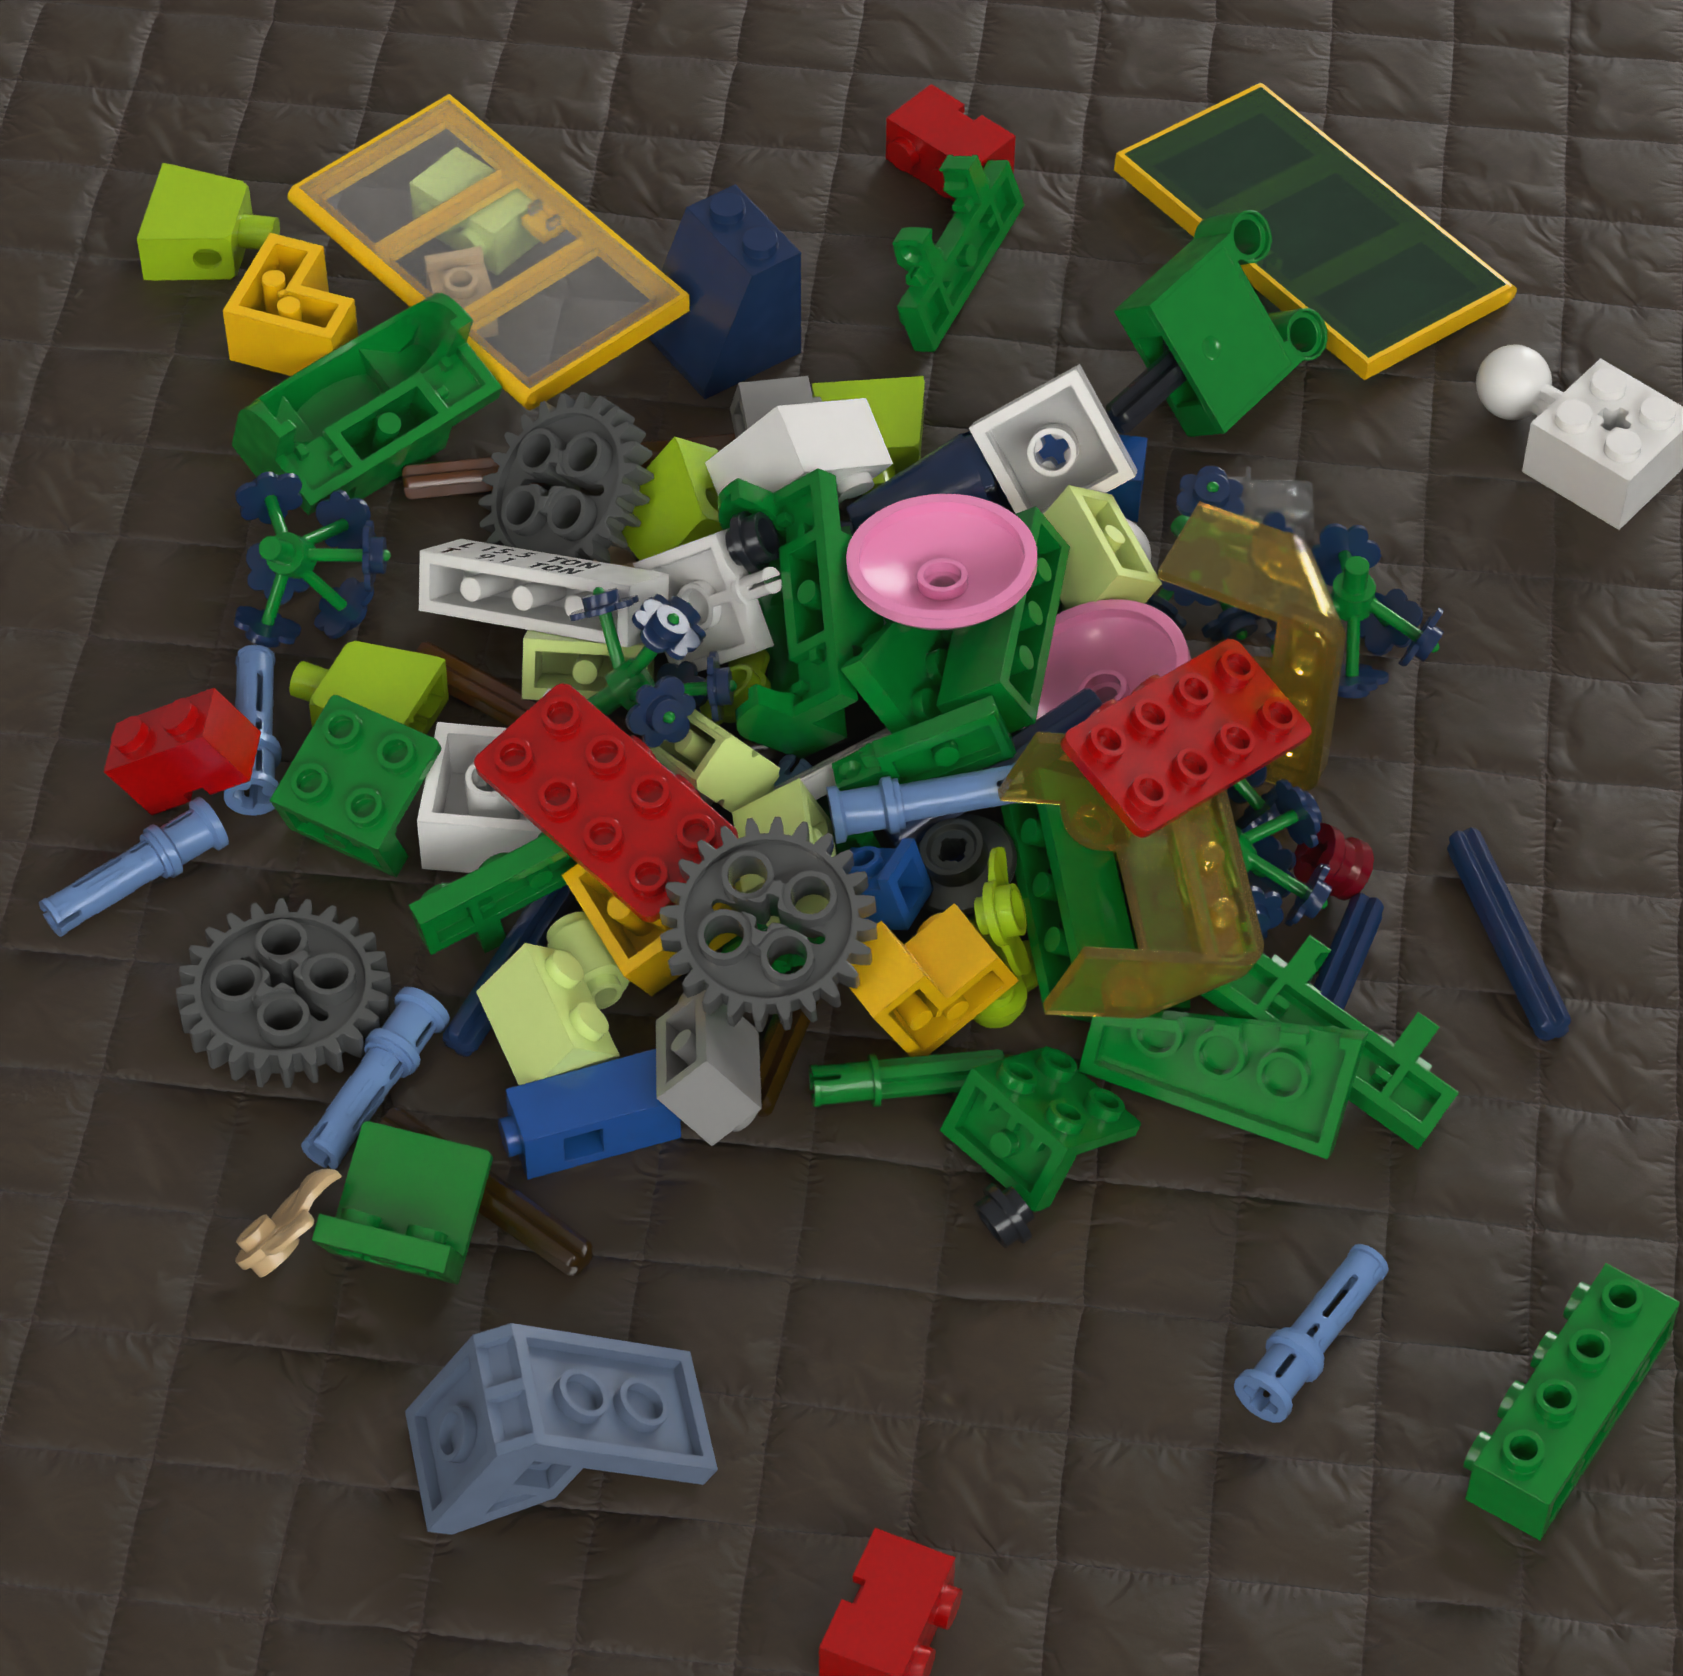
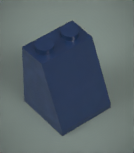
M736 184L686 207L661 271L689 294L690 311L649 336L648 339L704 399H707L801 353V252Z

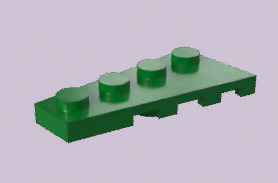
M884 618L886 624L883 628L870 634L861 644L863 651L858 656L848 659L840 669L891 734L942 715L936 705L953 630L918 629Z
M1101 1004L1094 1011L1078 1071L1328 1159L1335 1148L1369 1031Z

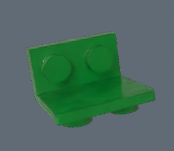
M333 695L328 700L270 798V802L290 830L397 878L409 856L395 836L396 828L442 748L438 740L339 695Z
M1045 1046L972 1067L940 1131L1004 1187L1012 1186L1020 1194L1028 1207L1033 1212L1050 1207L1078 1154L1135 1136L1141 1126V1122L1125 1109L1123 1101L1116 1094L1100 1088L1082 1072H1079L1076 1062L1068 1054Z
M366 1121L361 1125L336 1217L319 1214L312 1241L328 1253L458 1285L493 1156L485 1149Z

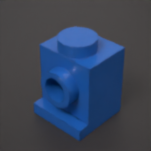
M903 838L897 848L851 847L850 851L853 853L854 866L848 874L865 871L868 876L869 887L860 895L875 896L877 912L864 919H869L875 923H879L882 920L890 930L908 931L933 891V885L915 839Z

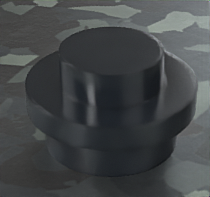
M742 511L732 516L730 530L726 532L725 541L727 550L737 565H743L747 571L755 573L769 567L771 561L779 558V537L775 526L765 513L758 512L752 515L748 511Z
M990 1183L983 1188L985 1196L973 1204L994 1238L1004 1248H1007L1016 1240L1024 1244L1032 1238L1026 1224L1034 1219V1215L1020 1194L1012 1186L1001 1191L995 1184Z

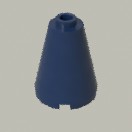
M968 431L958 434L848 505L846 509L849 519L840 522L841 527L850 526L853 536L859 526L879 510L908 498L930 494H960L985 499L1000 505L989 465L972 433Z

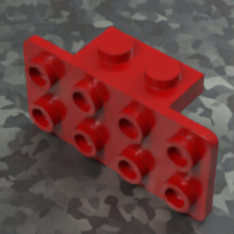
M1226 639L1162 677L1158 674L1152 675L1136 687L1130 695L1117 702L1113 698L1105 702L1085 721L1069 729L1061 739L1060 744L1062 750L1135 836L1146 838L1303 744L1311 734V726L1243 645L1234 639Z
M561 683L554 686L478 753L474 760L476 772L485 782L644 922L659 920L660 908L675 905L667 897L665 886L667 882L687 883L680 874L678 862L681 859L692 861L698 865L702 862L697 846L698 841L703 840L715 849L723 846L720 829L723 826L728 827L735 837L739 838L736 828L709 806L686 778L680 774L674 775L657 761L653 752L641 739L634 735H627L569 684Z

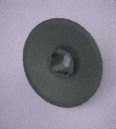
M962 814L957 818L940 821L933 825L925 833L922 841L917 844L933 885V891L923 908L935 914L943 913L954 903L965 915L975 913V898L982 896L984 883L988 882L987 862L992 848H1005L1009 884L1016 871L1017 852L1010 834L1000 824L984 816ZM954 853H957V855L964 854L965 856L959 862L949 860V857Z

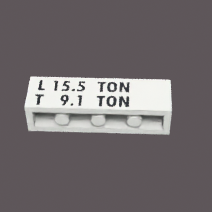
M459 539L420 550L419 611L606 644L599 616L571 621L569 615L574 611L584 609L581 598L593 594V590L596 587H602L604 590L617 588L620 599L633 595H638L639 602L634 603V605L611 612L620 645L628 648L642 643L640 639L642 630L638 629L632 622L634 613L640 610L645 600L654 597L656 594H660L668 600L669 573L466 539Z

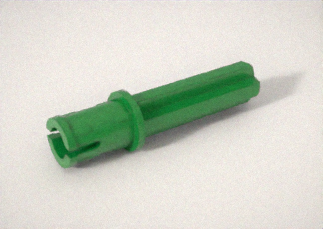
M999 1049L878 1060L877 1055L874 1053L868 1054L867 1061L826 1065L810 1064L808 1071L809 1090H814V1094H811V1102L813 1107H820L821 1105L871 1101L873 1107H879L882 1099L960 1092L972 1067L1006 1057L1003 1051Z

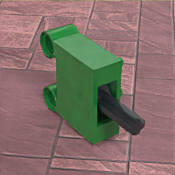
M1244 210L1205 218L1197 226L1194 239L1114 310L1118 320L1147 367L1106 405L1107 415L1119 433L1130 432L1165 399L1187 437L1226 433L1302 361L1314 360L1324 351L1327 343V328L1324 319L1319 313L1310 308L1267 313L1240 266L1257 263L1264 259L1270 251L1272 243L1271 229L1268 221L1262 214L1254 210Z

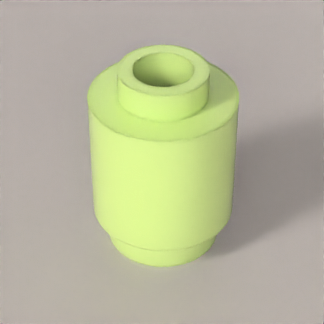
M585 912L567 914L553 923L547 932V947L571 952L584 971V981L599 1010L615 1004L621 998L630 981L621 973Z

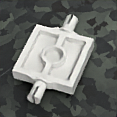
M730 528L633 563L635 568L669 573L668 601L672 596L680 597L689 602L701 616V620L697 625L706 633V637L701 645L694 652L687 653L683 660H675L665 652L669 663L679 665L683 661H690L696 664L699 672L707 669V657L710 651H717L719 663L723 664L774 646L757 598L775 594L781 590V579L768 584L763 582L780 575V573L774 567H766L761 571L749 574L743 565H737L732 560L725 541L726 532Z

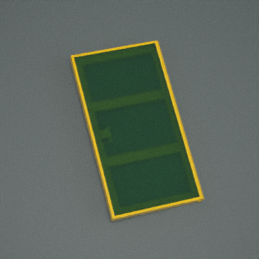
M1263 83L1256 84L1116 153L1114 171L1193 237L1197 226L1207 217L1244 210H1254L1262 214L1270 226L1272 243L1270 251L1264 259L1257 263L1240 265L1250 284L1281 311L1310 308L1318 312L1324 319L1327 328L1325 348L1363 380H1367L1505 306L1516 295L1517 288Z

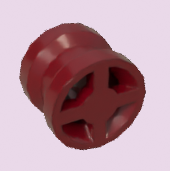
M1321 823L1320 832L1316 834L1318 837L1317 846L1309 848L1305 843L1297 845L1294 853L1296 856V864L1293 868L1294 875L1298 881L1306 884L1316 867L1320 863L1326 864L1330 867V871L1323 882L1332 887L1329 896L1342 901L1349 900L1352 896L1361 892L1370 878L1374 863L1373 850L1368 843L1354 837L1344 838L1343 833L1338 828L1330 824Z

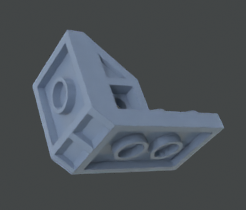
M510 1323L473 1334L405 1410L427 1532L453 1535L554 1499L583 1468L704 1485L718 1470L691 1353L685 1350Z

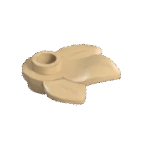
M320 1169L306 1176L300 1187L281 1204L271 1219L267 1214H264L252 1222L236 1241L242 1248L235 1259L242 1270L251 1268L259 1277H264L283 1263L299 1244L300 1239L298 1237L314 1224V1218L308 1212L314 1200L330 1184L340 1179L342 1175L335 1169Z

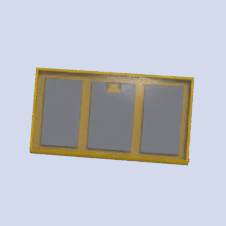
M450 94L291 187L287 195L288 200L409 307L436 292L443 293L456 301L473 319L467 339L468 345L500 383L502 389L526 410H533L540 406L541 402L548 401L690 311L689 294Z

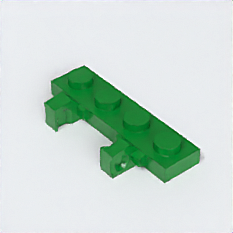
M948 155L939 171L943 172L944 192L956 199L952 205V210L956 213L947 224L938 242L934 245L932 228L924 227L901 228L892 242L897 264L908 271L906 274V284L909 285V288L902 296L897 309L900 322L907 331L914 351L935 352L1025 206L1008 160H988L985 167L982 168L978 155Z
M541 832L535 840L509 853L503 852L491 856L481 864L479 869L456 881L433 886L423 894L421 899L409 904L419 936L430 955H433L475 933L484 953H487L501 946L506 938L500 919L567 885L562 874L578 863Z
M1311 935L1308 936L1289 963L1276 954L1270 959L1240 938L1208 980L1200 995L1234 1018L1369 1031L1348 1101L1418 1150L1459 1093L1431 1073L1429 1070L1432 1068V1065L1420 1057V1054L1440 1027L1420 1012H1417L1396 1043H1393L1382 1034L1379 1036L1321 995V991L1309 983L1331 951Z

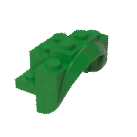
M436 292L295 373L240 410L235 426L232 447L256 477L264 472H273L277 475L285 473L298 475L302 482V488L299 493H301L303 502L300 506L309 516L316 511L318 503L330 499V495L334 491L343 490L349 495L350 499H364L401 476L405 465L422 463L446 448L452 427L498 399L502 386L467 343L473 319L452 298L443 293Z
M819 468L774 493L737 478L720 492L717 499L718 519L723 530L730 528V520L734 514L742 511H748L752 515L763 512L775 526L780 541L779 558L769 563V567L776 568L780 575L763 582L768 584L781 579L782 588L775 594L757 598L774 646L767 648L770 655L767 667L771 689L758 684L748 688L749 699L735 710L736 728L742 737L788 755H796V758L804 759L847 738L844 708L857 702L858 696L856 688L840 669L848 659L858 656L863 651L861 644L870 634L880 631L884 626L883 616L867 607L857 597L849 583L846 554L852 535L841 531L836 475Z

